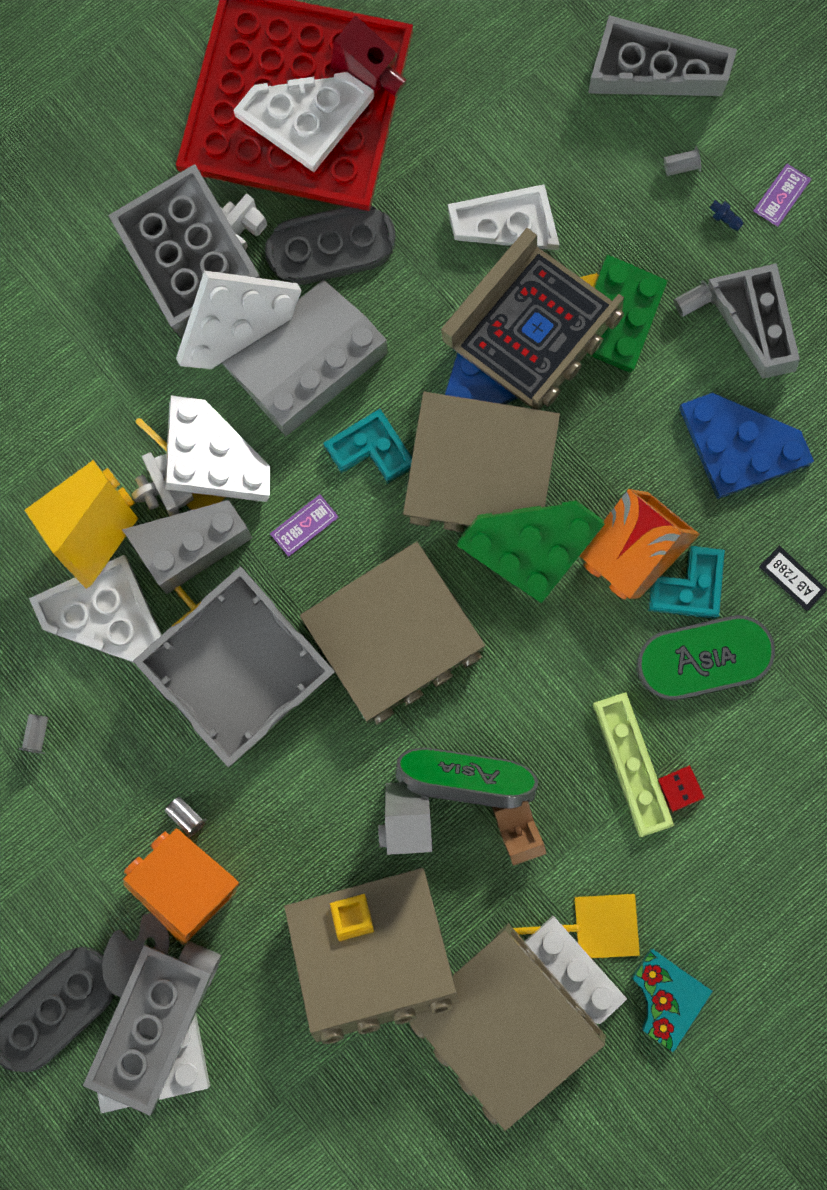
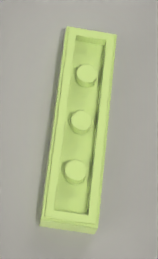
M625 692L593 703L592 706L639 837L673 827L674 823L627 693Z

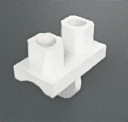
M247 193L236 206L228 201L221 208L246 251L248 247L247 242L239 235L244 229H247L255 236L260 235L267 226L266 218L257 210L254 199Z
M150 452L143 455L142 459L153 482L148 483L145 475L137 477L135 480L139 488L132 493V497L135 502L146 501L149 509H154L159 506L155 498L159 494L169 516L180 514L178 509L194 500L193 495L190 492L166 490L164 479L167 454L154 458Z

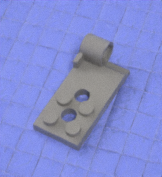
M191 941L186 943L179 959L144 945L83 1086L150 1116L154 1112L195 1013L215 976L222 955ZM145 1018L154 1020L158 1026V1033L153 1039H146L139 1032V1024ZM128 1054H136L142 1059L143 1067L139 1074H130L125 1070L124 1059Z

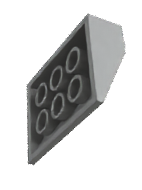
M195 164L108 215L167 321L181 339L183 338L204 271L260 278Z
M323 279L298 300L291 320L223 361L222 364L286 437L387 355V340L363 313Z

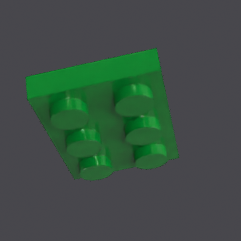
M607 254L593 287L612 301L618 294L623 296L622 311L624 316L613 330L608 327L601 336L603 341L599 348L592 355L588 353L587 355L629 373L634 371L668 280Z

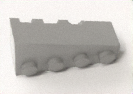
M609 15L591 75L588 93L722 96L729 80L737 49Z

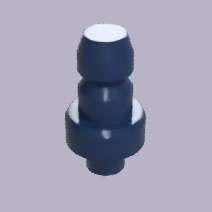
M714 200L709 207L715 212L712 217L716 221L722 220L725 224H729L730 228L738 231L744 224L743 220L739 216H735L734 212L730 210L731 206L726 201L720 204Z

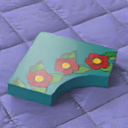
M650 948L631 977L641 988L646 1000V1018L641 1030L674 1052L713 991Z

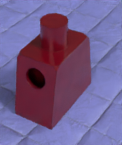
M354 16L334 41L330 68L336 73H350L373 89L374 95L382 86L396 97L407 82V79L393 69L397 57L395 50L357 16Z

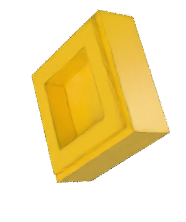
M365 894L330 903L336 935L339 941L375 932Z

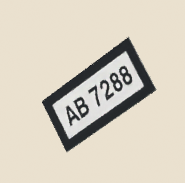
M780 545L759 566L761 570L806 611L827 591L816 578Z

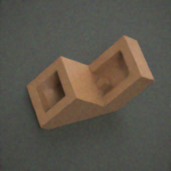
M523 801L522 806L517 808L491 806L513 866L547 854L533 820L528 801Z

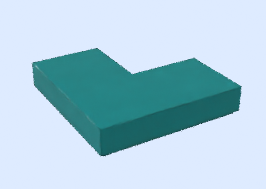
M381 409L376 410L323 443L324 448L341 474L368 457H371L387 484L411 469L412 457Z
M690 546L688 549L686 579L660 576L651 586L648 611L713 619L719 618L725 550Z

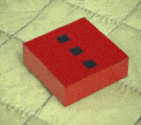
M690 765L658 778L670 812L705 798Z

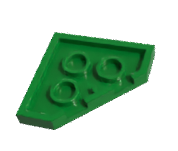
M576 500L562 502V505L542 508L541 506L514 509L508 513L494 515L486 513L477 515L458 540L457 546L542 603L605 524L602 518Z

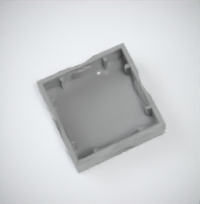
M241 566L202 599L198 607L175 626L170 627L133 660L163 696L174 703L191 722L194 730L227 767H230L259 741L269 729L295 706H298L335 672L304 636L298 633L275 607V604Z

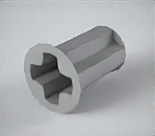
M695 146V150L664 157L666 175L670 176L696 169L701 172V159L697 146Z
M701 280V285L682 294L673 301L678 313L684 317L709 302L714 304V297L708 285Z
M28 714L22 748L17 749L45 754V752H42L49 718Z
M181 797L174 799L165 809V812L187 834L188 838L195 835L207 821L206 818L202 820Z

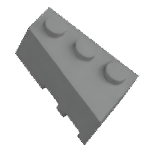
M777 263L709 279L708 287L713 294L714 304L762 379L795 372L800 358Z
M229 500L122 529L158 585L166 594L252 539L247 526Z
M400 782L386 783L385 824L378 825L379 847H387V855L432 852L429 797L411 792L407 789L408 784L405 782H401V784Z

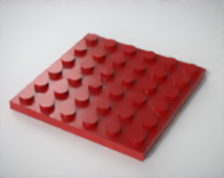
M219 0L176 162L177 170L182 172L195 164L203 177L370 211L398 95L396 97L381 86L372 101L315 172L235 117L234 109L249 90L257 84L267 83L268 86L288 84L287 80L314 77L315 80L334 77L336 72L330 68L334 41L354 16H357L395 50L397 57L393 69L403 76L413 35V24L295 0Z

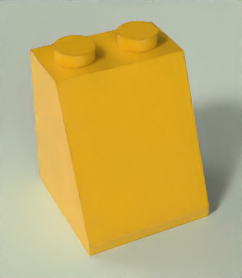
M93 460L25 509L28 517L52 553L86 589L94 583L126 537L122 529L133 527L138 520V517L130 508L135 504L134 500L124 487L117 491L116 487L120 483L109 468L101 471Z

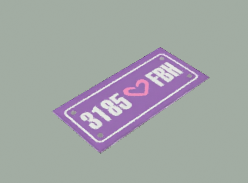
M786 164L753 211L778 227L811 181V178Z
M319 494L272 531L270 535L289 557L335 521L338 515Z

